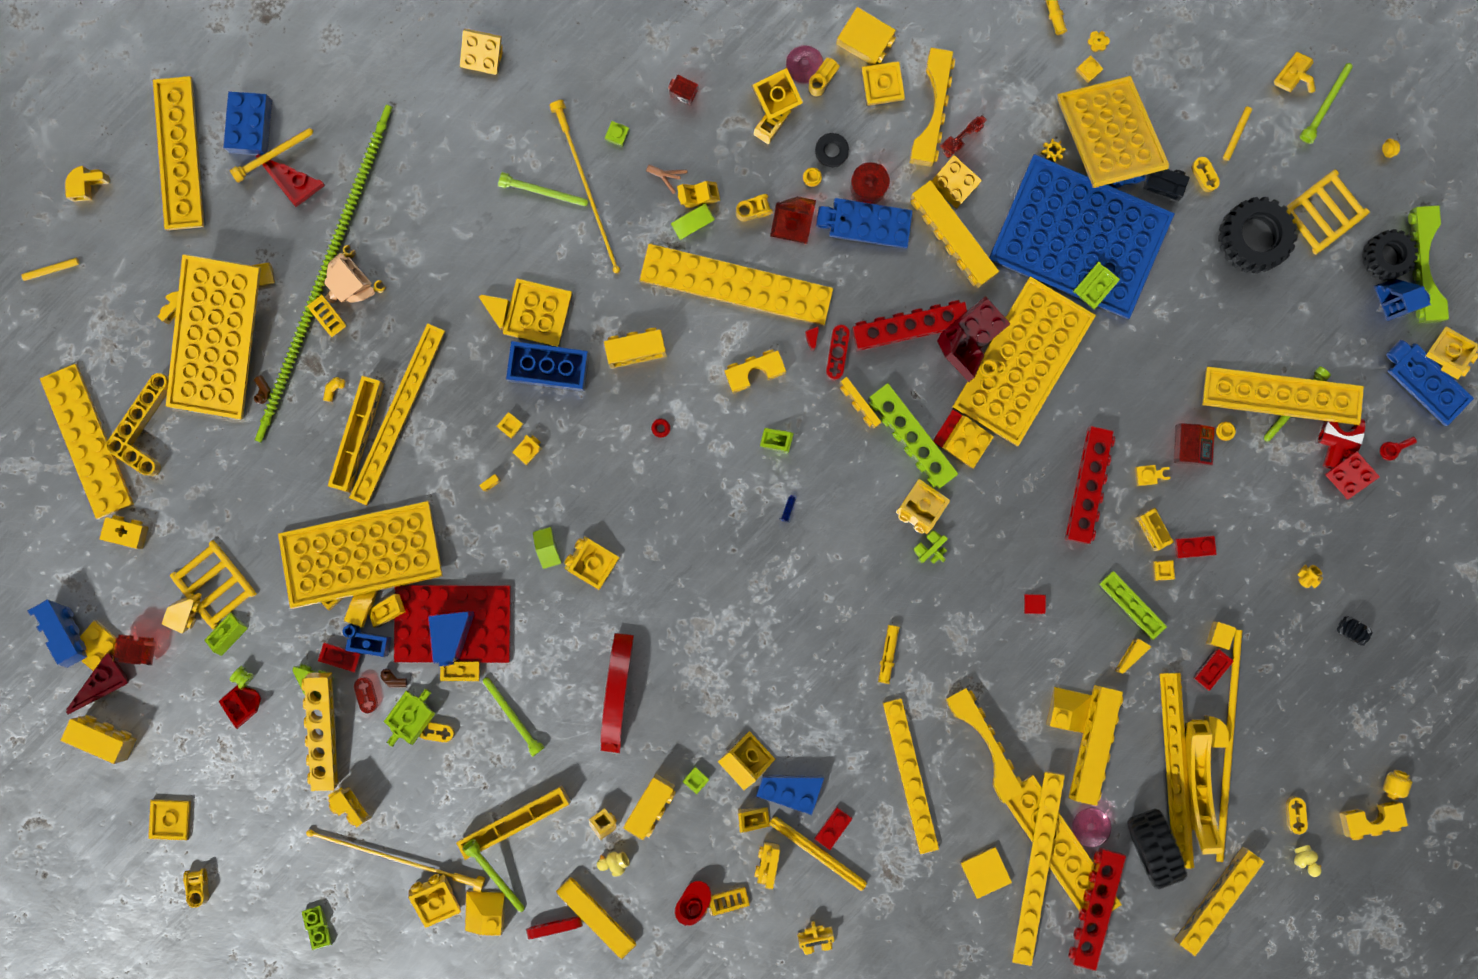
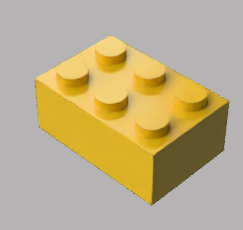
M656 327L648 328L645 330V333L640 334L637 331L626 334V337L611 336L607 338V341H604L607 360L611 369L667 357L661 329L657 330Z
M91 715L78 716L69 720L60 741L112 764L128 760L137 740L131 737L132 734L130 732L115 730L112 724L103 722V724L96 721L97 718Z
M655 773L623 829L641 840H644L645 836L649 838L656 826L654 821L656 819L659 821L665 812V803L670 804L675 796V785Z

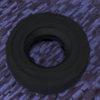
M825 134L816 143V158L826 167H838L848 157V142L840 134ZM830 143L836 144L839 147V154L835 157H829L825 153V147Z

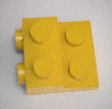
M1445 327L1426 354V357L1443 365L1441 368L1443 372L1459 379L1461 375L1465 377L1471 367L1468 364H1474L1478 358V344Z
M918 479L896 513L899 514L898 518L901 521L912 523L917 532L928 534L951 500Z
M584 536L583 539L579 538L575 543L574 548L576 550L573 555L569 554L565 559V569L600 590L620 557Z
M340 787L328 795L330 810L334 814L337 813L338 816L346 812V818L352 826L355 825L357 828L371 818L350 787L345 789Z
M764 842L763 847H759L758 858H761L760 866L756 865L754 877H757V883L765 884V888L773 889L780 846L770 842Z
M434 874L427 882L423 884L416 882L409 889L408 898L425 928L461 913V908L453 895V889L445 874L441 876Z

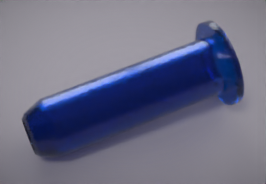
M790 495L788 497L782 517L779 520L790 523L788 520L796 500L795 496Z

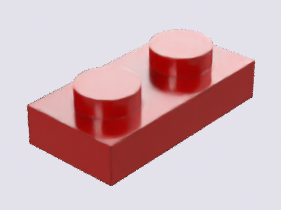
M955 410L950 412L933 439L937 446L943 447L963 415Z
M1215 536L1175 539L1176 558L1217 555Z
M323 643L318 662L356 672L362 654L345 651V648Z
M1216 649L1193 679L1207 691H1210L1234 661L1220 649Z
M836 806L814 839L831 850L853 818Z

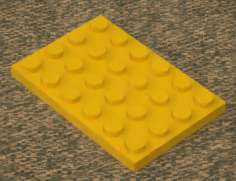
M1131 76L1057 95V100L1093 188L1169 168L1168 160Z

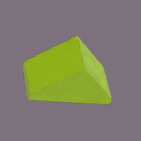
M764 428L760 447L788 454L794 433Z
M549 527L532 532L535 550L542 568L545 569L562 564L552 528Z

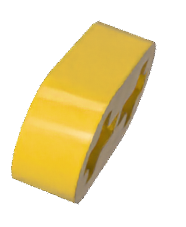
M1206 157L1197 158L1192 163V171L1201 188L1205 192H1213L1220 184L1219 177ZM1199 163H1200V164H1203V163L1205 164V167H1204L1203 169H1202V168H1200V169L1197 168V166L1199 165ZM1208 179H1209V181H1211V180L1214 181V183L1212 184V186H1211V185H1208V186L1206 185V182L1208 181Z
M429 722L428 729L435 730L434 733H428L426 736L423 731L419 737L425 740L444 743L454 738L455 731L448 724ZM447 728L450 736H447L445 739L444 735L437 734L438 731H444Z
M1290 797L1286 801L1288 829L1295 834H1303L1308 827L1306 804L1299 797ZM1295 801L1300 804V807H1297V814L1296 810L1291 807L1295 804ZM1297 820L1298 822L1302 823V826H1299L1298 830L1297 828L1293 827V824H1296Z

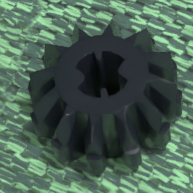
M1344 616L1337 627L1339 634L1360 646H1365L1373 633L1371 628L1349 616Z

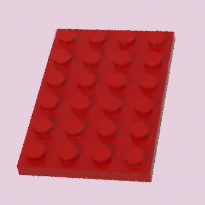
M401 585L395 587V594L400 595L405 612L394 618V662L433 663L429 616L474 611V617L460 659L454 662L510 663L511 586Z

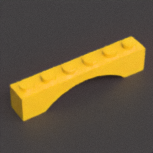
M930 48L926 73L934 90V112L929 125L913 142L909 163L932 167L934 161L937 162L939 150H936L937 143L941 142L942 132L939 131L940 124L944 125L946 114L942 113L943 106L947 107L949 95H946V89L950 88L952 82L949 72L950 69H954L955 58H952L953 51Z
M965 688L945 699L954 717L971 725L987 743L993 761L994 777L992 786L1001 803H1005L1024 792L1022 788L1025 786L1019 776L1015 777L1012 771L1015 768L1010 759H1005L1003 755L1005 750L1000 741L998 743L995 741L993 736L996 734L990 724L987 726L984 718H986L984 711L981 707L977 708L974 703L977 700L972 690L968 691Z

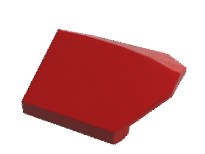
M237 685L218 702L234 727L238 729L258 712L262 698L256 690L247 687L241 690Z

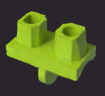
M932 530L926 536L932 543L928 549L921 542L913 548L919 557L917 560L920 563H924L932 554L934 556L930 561L933 564L938 560L942 563L946 560L943 555L947 550L943 547L938 552L937 549L948 538Z

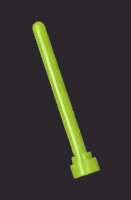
M1347 63L1344 66L1311 125L1301 132L1299 137L1302 141L1309 144L1315 141L1319 124L1353 68L1351 63Z
M501 172L498 187L510 188L513 186L574 204L588 205V200L585 198L516 180L509 173Z
M1319 366L1314 371L1313 380L1327 381L1331 374L1325 368ZM1282 415L1264 435V440L1270 441L1291 416Z
M485 677L483 679L484 685L527 742L530 755L532 757L545 747L541 742L533 739L490 678Z
M475 839L468 841L462 848L465 854L471 858L474 857L519 912H523L525 909L524 905L480 853V845Z

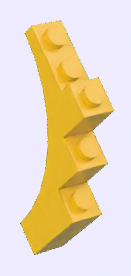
M1208 721L1188 722L1185 742L1191 828L1195 830L1202 854H1219L1223 852V845L1216 822L1211 785L1212 732Z

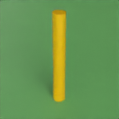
M1245 107L1222 159L1230 161L1253 110L1252 108Z
M76 257L23 273L21 276L23 281H27L77 266L80 263Z

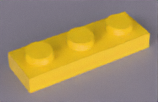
M845 377L840 381V390L846 397L850 396L853 400L851 404L855 410L863 413L865 423L869 427L873 426V428L880 425L882 422L850 380Z

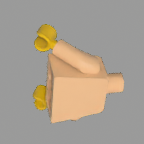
M345 245L343 253H339L328 263L327 278L324 282L330 289L325 295L330 303H335L337 300L350 303L359 302L375 295V292L383 293L386 287L382 289L376 287L382 283L381 280H377L374 286L371 287L372 283L351 260L356 255L355 250H352L351 253H346L350 249V245Z

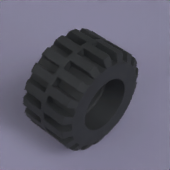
M1397 229L1386 230L1374 236L1363 249L1366 251L1362 254V258L1366 259L1363 264L1368 266L1366 270L1368 273L1372 271L1373 277L1379 276V280L1387 279V281L1408 273L1415 266L1414 262L1418 259V256L1415 255L1418 252V248H1414L1415 240L1411 241L1409 234L1405 236L1404 231L1397 232ZM1384 245L1391 246L1396 251L1398 258L1395 265L1389 264L1384 259L1382 253Z

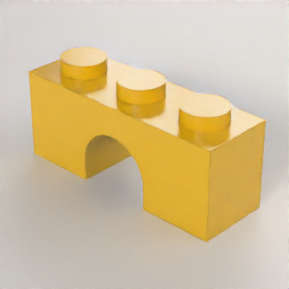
M771 349L763 352V356L759 358L752 356L745 359L743 364L733 363L728 365L724 373L732 394L750 388L748 375L752 370H762L768 380L786 374L779 351L774 352Z
M1395 800L1377 804L1378 816L1372 822H1368L1365 811L1360 809L1340 812L1344 836L1352 838V840H1360L1364 838V835L1368 834L1378 836L1383 834L1382 831L1390 830V832H1397L1402 830L1401 827L1408 826L1403 803Z

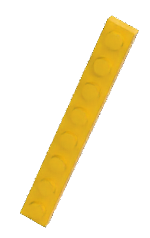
M902 698L883 702L919 853L924 854L939 850Z

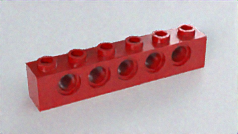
M959 300L949 302L948 306L941 307V304L930 306V310L923 311L922 308L912 310V314L904 315V312L893 314V318L889 319L878 317L871 323L866 321L855 323L856 326L852 327L856 350L861 351L942 333L967 312L966 303H960ZM944 312H949L952 315L951 321L944 320ZM924 317H932L934 324L927 325L924 322ZM908 320L913 321L915 328L908 329L905 322ZM890 324L894 325L897 329L896 333H889L887 326ZM869 329H876L878 336L875 338L868 335Z
M1093 426L1087 428L1064 540L1091 544V541L1095 539L1096 530H1094L1095 522H1098L1100 516L1098 506L1099 503H1102L1104 492H1101L1102 486L1107 482L1108 474L1105 472L1106 467L1110 465L1112 457L1109 455L1110 447L1113 448L1115 443L1114 431ZM1096 443L1101 444L1103 447L1101 454L1097 453L1094 449ZM1092 462H1096L1099 465L1098 472L1091 470ZM1088 481L1094 482L1095 489L1093 491L1088 490ZM1085 499L1091 502V508L1089 510H1086L1083 507V501ZM1081 518L1087 520V527L1085 529L1079 526Z
M1099 847V851H1096L1094 854V870H1091L1089 873V889H1086L1084 892V908H1081L1079 911V927H1076L1074 930V946L1070 947L1068 958H1070V962L1073 965L1094 971L1097 969L1126 859L1123 853ZM1109 865V873L1103 875L1102 868ZM1104 884V892L1097 893V887ZM1097 903L1100 904L1099 911L1092 912V906ZM1089 923H1095L1093 931H1087ZM1090 942L1089 949L1082 950V944Z

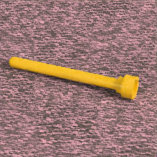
M308 128L243 167H233L230 169L232 176L237 183L243 181L248 172L313 135V130Z

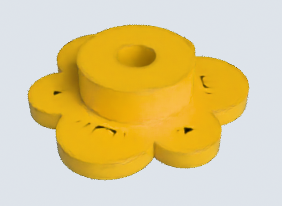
M1097 31L1091 32L1088 39V44L1091 45L1093 52L1104 51L1106 45L1110 42L1109 37L1105 36L1103 31L1099 33Z

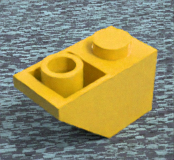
M202 594L191 595L167 607L162 625L182 634L188 629H192L196 622L195 614L199 611L202 604L200 602Z

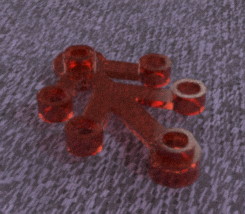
M983 115L977 116L955 139L952 135L947 138L940 146L943 149V154L949 159L955 152H958L965 145L962 139L974 131L977 134L985 126L984 123L987 119Z

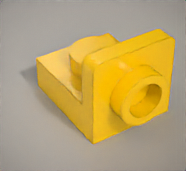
M526 434L525 439L512 453L524 464L528 465L542 448L539 446L541 442L534 435L529 437Z

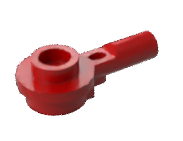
M1412 436L1399 443L1385 442L1380 447V455L1385 460H1394L1402 449L1416 444L1417 440Z

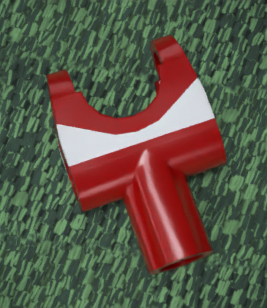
M1361 419L1359 425L1351 427L1348 432L1343 431L1339 427L1338 422H1323L1318 436V443L1328 446L1323 463L1325 468L1333 469L1344 459L1343 454L1348 450L1354 453L1356 451L1359 452L1365 432L1364 419Z

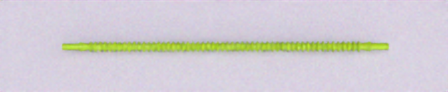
M385 105L381 118L376 124V130L372 133L374 136L370 138L372 141L368 143L370 146L366 148L367 153H364L365 158H362L361 168H358L360 172L356 173L358 177L354 178L356 182L352 184L354 187L350 189L352 192L348 194L350 197L346 199L348 202L344 204L346 206L345 209H342L344 213L340 214L342 218L338 219L340 223L336 224L338 228L334 229L336 233L332 235L334 238L330 240L332 243L328 245L330 248L326 250L328 253L324 255L326 257L325 260H322L324 264L320 265L322 269L318 270L320 274L316 275L318 279L314 281L316 284L312 286L314 289L310 291L312 294L308 296L310 299L306 301L307 305L319 297L321 291H324L322 287L325 286L324 281L326 279L328 263L335 255H338L336 251L340 250L338 246L342 245L340 241L343 240L342 236L345 235L344 230L348 229L346 225L350 224L348 220L352 219L350 215L354 214L352 210H355L354 205L358 204L356 200L359 199L358 195L361 194L360 190L363 189L362 185L365 184L364 179H367L366 174H369L368 169H371L370 164H373L372 159H375L374 154H377L376 149H379L378 144H381L380 139L383 138L382 134L386 130V124L393 108L389 105ZM304 306L305 311H302L303 316H300L302 320L298 322L300 325L296 327L298 330L294 332L296 335L292 337L293 342H290L291 347H288L287 357H284L285 363H282L283 368H280L281 373H278L279 378H276L277 383H274L275 388H272L273 393H270L271 399H268L269 404H266L267 409H264L265 414L260 420L261 424L254 439L255 441L262 443L268 425L271 424V417L275 415L274 410L277 409L276 404H279L278 399H281L280 394H283L282 389H285L284 384H287L286 379H289L288 374L291 373L290 369L293 368L292 363H295L294 358H297L296 353H299L298 348L302 347L300 343H303L302 338L305 337L304 333L307 332L306 328L309 327L308 323L311 322L310 317L314 316L307 306Z

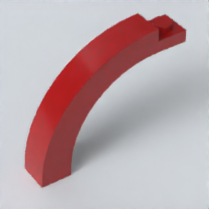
M614 634L604 700L600 741L601 751L620 753L624 706L634 635Z

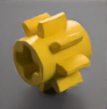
M1052 138L1050 144L1046 142L1043 144L1046 150H1042L1041 154L1045 155V159L1055 163L1056 158L1062 160L1063 155L1060 153H1063L1066 148L1061 147L1062 141L1054 142Z
M1305 564L1297 574L1299 576V583L1305 588H1310L1311 586L1316 588L1323 579L1321 577L1322 571L1315 565L1308 567Z

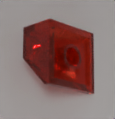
M797 196L777 202L770 237L807 244L816 200Z

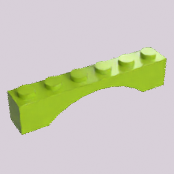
M1440 205L1416 207L1410 210L1408 214V223L1411 224L1410 240H1415L1414 248H1418V252L1415 253L1418 259L1414 262L1413 280L1415 284L1424 286L1430 295L1431 304L1417 310L1416 317L1419 320V324L1443 322L1449 320L1448 300L1435 285L1429 266L1431 242L1441 225Z

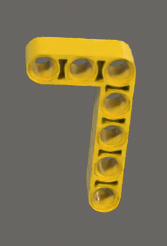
M161 373L153 374L106 443L109 453L146 476L158 475L161 471V465L156 459L133 444L167 396L169 376ZM163 378L164 385L159 387L158 381ZM153 394V401L148 403V396ZM142 410V417L137 419V412ZM131 426L132 431L127 435L126 428ZM117 442H120L121 448L116 451L115 445ZM135 452L137 458L135 461L132 462L131 454ZM151 462L153 468L148 472L146 467Z

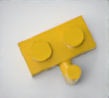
M1296 52L1276 77L1274 84L1288 92H1292L1298 82L1302 80L1306 82L1309 93L1315 92L1314 78L1306 74L1313 64V59Z

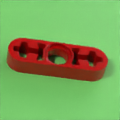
M837 325L832 332L826 375L831 380L840 379L844 372L850 331L845 325ZM840 329H843V333H846V336H843L841 343L845 342V346L840 343L833 344L834 341L838 342L839 336L835 332H839ZM836 347H840L843 350V356L840 358H836L832 354V350ZM831 359L836 362L842 361V364L838 363L837 370L840 373H837L836 376H832V372H829V369L834 367V362H830Z
M573 916L526 928L528 939H535L582 927L583 924L579 916Z

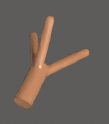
M650 164L646 169L647 172L661 177L673 194L676 191L666 177L680 180L681 176L675 174L688 173L687 170L664 171Z

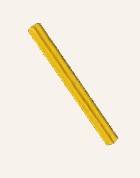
M777 816L772 817L769 822L772 827L860 891L865 889L867 882L780 818Z

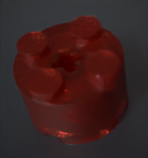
M867 162L858 166L850 182V190L853 197L864 203L876 204L885 197L889 188L890 178L888 172L883 165L874 162ZM867 181H871L873 186L869 187V184H866Z
M119 634L118 638H115L112 661L153 665L156 642H153L154 638L138 637V640H135L133 635Z

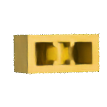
M113 515L112 518L105 517L99 540L143 549L149 527L143 526L142 521L131 519V522L124 521L125 517ZM123 529L127 530V534H125L124 532H122V530H123Z

